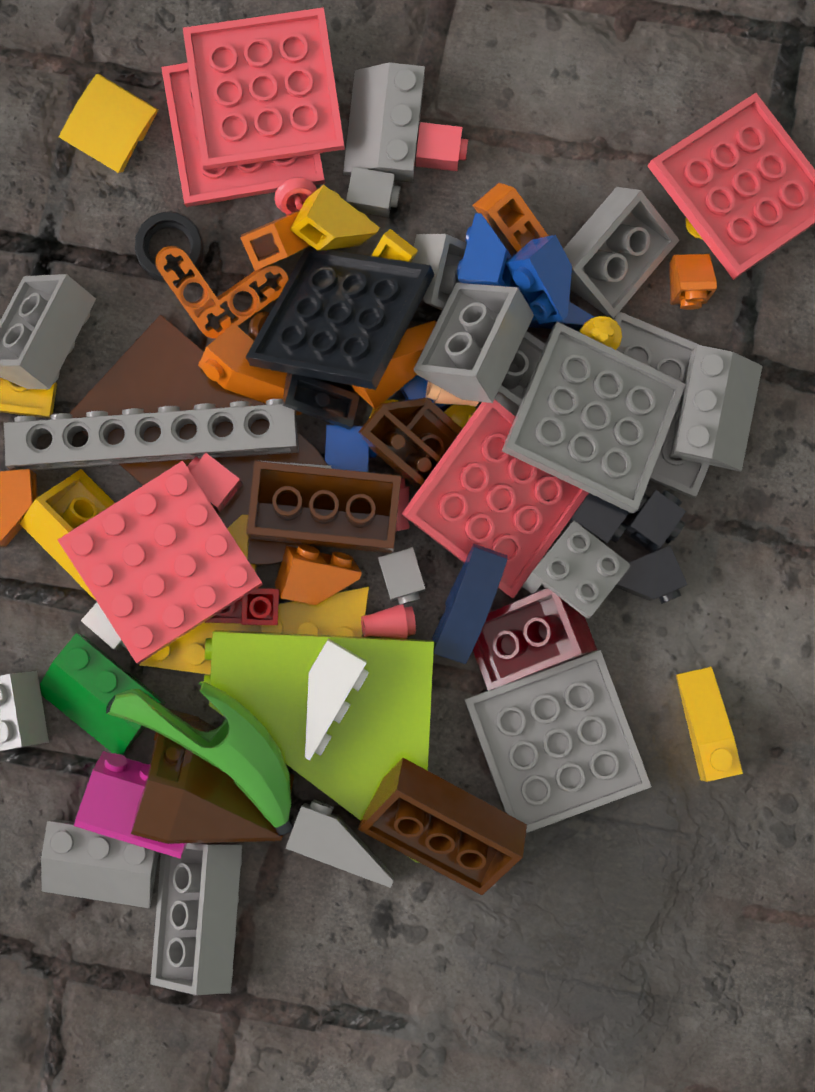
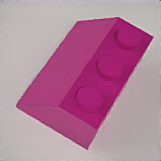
M103 751L92 770L74 826L181 859L187 843L166 844L131 834L138 802L145 788L150 764L128 759L121 754Z

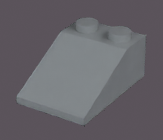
M315 799L311 801V804L304 803L301 806L286 849L391 888L394 880L393 873L339 815L332 813L334 806Z

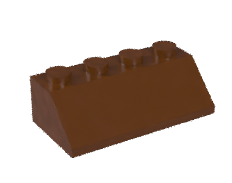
M254 461L246 534L249 539L393 553L401 476Z
M402 758L383 778L359 824L358 830L483 895L523 858L527 824L413 762Z

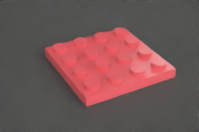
M324 7L183 28L203 170L345 150Z
M188 63L161 67L183 199L186 207L276 192L283 182L294 177L308 179L314 185L325 184L320 153L203 170Z
M754 93L664 151L647 165L733 280L815 224V169L757 93Z
M494 399L493 403L482 402L401 514L462 562H465L473 544L507 555L508 560L498 589L513 599L589 493L502 452L516 416Z
M183 461L58 539V542L137 664L148 659L263 585Z

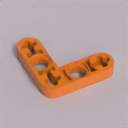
M167 246L162 248L156 256V267L199 330L209 338H217L233 323L237 326L277 299L289 279L287 273L280 266L270 264L253 271L216 297L191 259L181 248ZM169 254L173 257L181 256L182 259L179 260L178 266L185 275L190 269L193 272L192 275L182 278L176 286L173 284V281L180 278L171 268L164 269V266L167 264L165 257ZM270 272L273 275L279 273L280 277L276 280L278 286L273 289L268 285L261 289L260 292L265 296L260 300L257 292L249 285L254 282L257 287H260L267 281L266 273ZM192 282L199 283L203 288L202 297L196 302H189L183 296L184 288ZM240 291L249 292L252 297L251 306L243 311L235 309L233 305V298ZM224 302L227 308L236 316L232 320H230L227 314L220 318L218 321L220 327L216 330L211 326L205 328V325L209 322L206 317L208 314L212 313L215 316H219L225 312L220 306Z

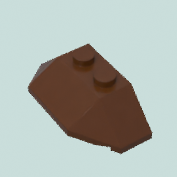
M423 397L382 403L358 433L373 452L419 490L459 435L462 428L430 399Z

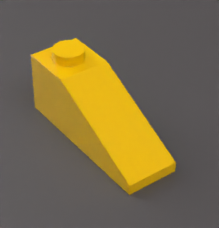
M712 667L676 674L700 780L708 782L743 774L734 735Z

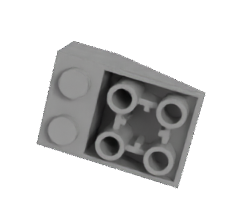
M37 671L1 675L0 752L49 743Z

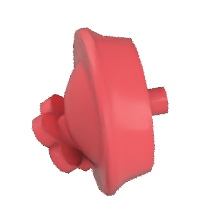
M302 177L288 179L275 192L274 200L276 206L286 215L298 211L302 208L306 198L314 193L317 188L310 180Z

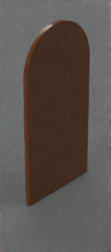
M159 315L69 414H72V418L86 417L87 412L106 411L108 416L122 415V410L132 408L143 409L144 413H156L158 408L163 406H178L180 411L194 410V405L205 403L215 404L216 408H229L230 403L236 401H249L252 403V406L266 404L226 390L216 381L209 379L198 366L204 351L162 315ZM265 419L254 421L251 425V432L256 435L264 434L269 429L270 422ZM228 421L219 423L215 429V435L218 437L230 435L233 431V424ZM194 424L184 425L180 429L179 437L184 440L193 438L197 433V426ZM152 426L146 429L143 435L144 441H156L160 437L161 428ZM120 428L112 430L107 438L108 443L111 445L119 444L124 439V430ZM81 431L85 436L88 437L87 431ZM298 433L299 452L214 458L237 476L243 484L221 512L215 509L226 528L241 515H249L254 461L326 465L317 449ZM193 459L119 463V465L138 482L145 485L181 461L188 466ZM248 539V561L250 564L255 565L278 564L283 560L286 546L298 548L301 544Z

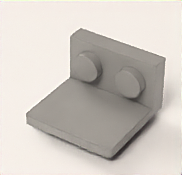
M573 521L532 571L522 587L531 594H535L542 585L544 588L554 592L585 618L589 619L630 568V564L580 524Z

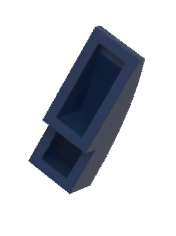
M473 544L445 601L446 610L432 636L434 641L433 654L463 664L467 663L494 601L508 560L507 555Z

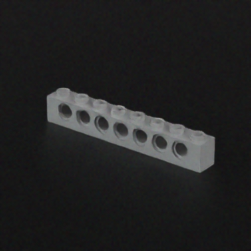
M269 399L266 401V405L252 406V403L249 401H236L230 403L229 408H216L215 404L205 403L194 405V410L180 411L178 406L159 407L156 413H144L143 409L132 408L122 410V415L108 416L106 411L87 412L86 417L72 418V414L59 413L50 415V420L36 421L34 416H18L14 418V422L4 423L5 466L10 470H47L119 465V463L194 459L195 457L202 458L205 453L209 454L212 458L299 452L296 410L283 406V399ZM258 419H265L270 422L267 432L261 435L253 434L251 432L253 422ZM224 421L231 422L233 424V431L230 435L226 437L215 435V429L219 423ZM186 424H194L197 426L196 435L189 440L181 439L179 437L180 429ZM152 426L161 428L160 437L156 441H144L143 435L146 429ZM117 428L123 429L125 432L124 439L119 444H109L107 440L109 433ZM80 431H87L88 441L81 447H74L72 445L74 435ZM43 434H51V445L43 450L37 449L36 443L38 438Z

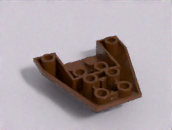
M168 709L199 731L209 732L216 729L197 716ZM155 732L153 740L156 742L145 788L138 802L131 831L132 835L166 844L282 840L283 835L279 836L274 826L263 816L228 774L178 743ZM289 772L290 790L292 792L294 775Z

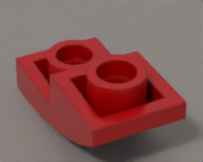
M257 588L205 621V623L278 625L279 589Z

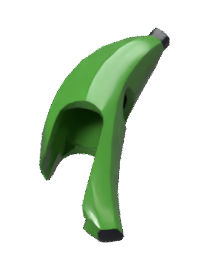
M203 681L199 682V685L202 686L200 692L225 716L222 724L209 732L193 728L139 689H131L116 694L109 701L106 707V714L152 729L225 772L274 826L279 836L292 831L294 825L289 820L291 808L290 775L281 750L260 721L236 699L213 685Z

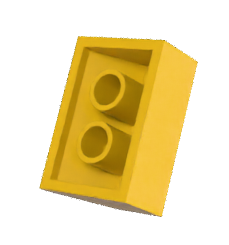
M80 469L37 497L19 524L96 600L58 542V539L112 506L115 502Z

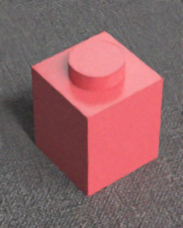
M420 122L416 167L458 171L459 160L466 161L468 139H461L462 127Z
M207 453L201 459L195 457L187 466L211 505L219 512L224 509L243 485L237 476Z

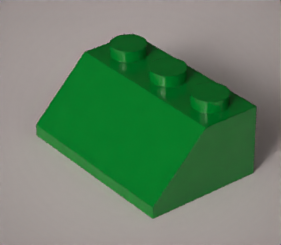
M78 633L72 637L54 659L40 683L41 695L111 753L121 755L126 753L146 727L106 714V707L112 697L131 689H139L162 706L166 703L88 638Z

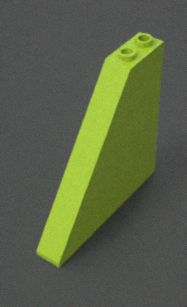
M215 630L213 631L212 638H206L205 660H211V675H204L203 682L226 692L248 709L267 729L280 748L285 763L359 820H362L383 778L402 758L428 771L433 640ZM330 639L366 660L367 663L363 669L367 670L369 674L359 691L352 688L345 701L350 706L341 722L337 723L333 720L326 733L332 737L321 756L314 752L311 759L308 760L305 758L309 671L325 643ZM209 701V706L212 707L214 710H216L218 713H220L222 716H224V715Z

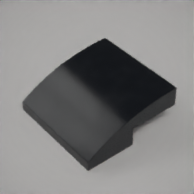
M287 373L283 406L350 430L353 427L360 395L354 391L352 385Z

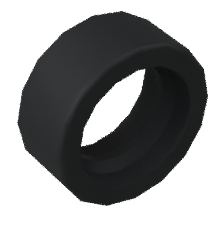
M161 212L150 216L141 224L135 236V252L140 265L150 277L166 283V281L159 273L156 263L151 259L149 253V242L157 231L166 227L177 228L183 231L188 236L191 244L188 257L197 270L204 259V243L197 226L188 217L177 212ZM179 266L171 268L180 278L174 280L173 283H178L182 278L193 274L191 269L185 275Z

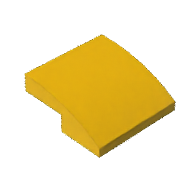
M96 74L75 105L59 138L117 173H122L138 141L144 140L159 109L104 76Z

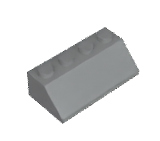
M226 842L187 843L181 859L161 853L150 985L193 995L231 993L242 845Z

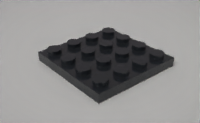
M308 246L305 248L248 351L246 359L250 366L376 390L435 275L431 265L336 250L317 251L315 248Z

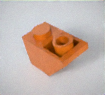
M300 210L241 235L240 238L255 271L310 246L290 230Z
M710 254L673 255L669 262L671 305L680 304V309L684 310L702 308V304H706L717 289V281Z
M30 469L0 471V548L6 547L22 529L19 523L38 497L36 473Z
M304 544L299 545L298 548L286 546L275 581V587L279 589V595L282 599L317 605L358 581L362 572L353 560V557L346 553L333 552L332 555L320 553L315 547Z

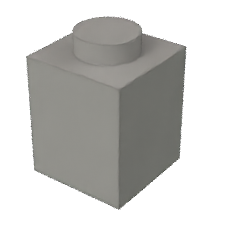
M352 167L346 202L362 213L389 217L390 208H397L401 187L395 186V174Z
M413 547L378 557L390 600L398 599L400 605L420 600L419 593L425 591V586Z

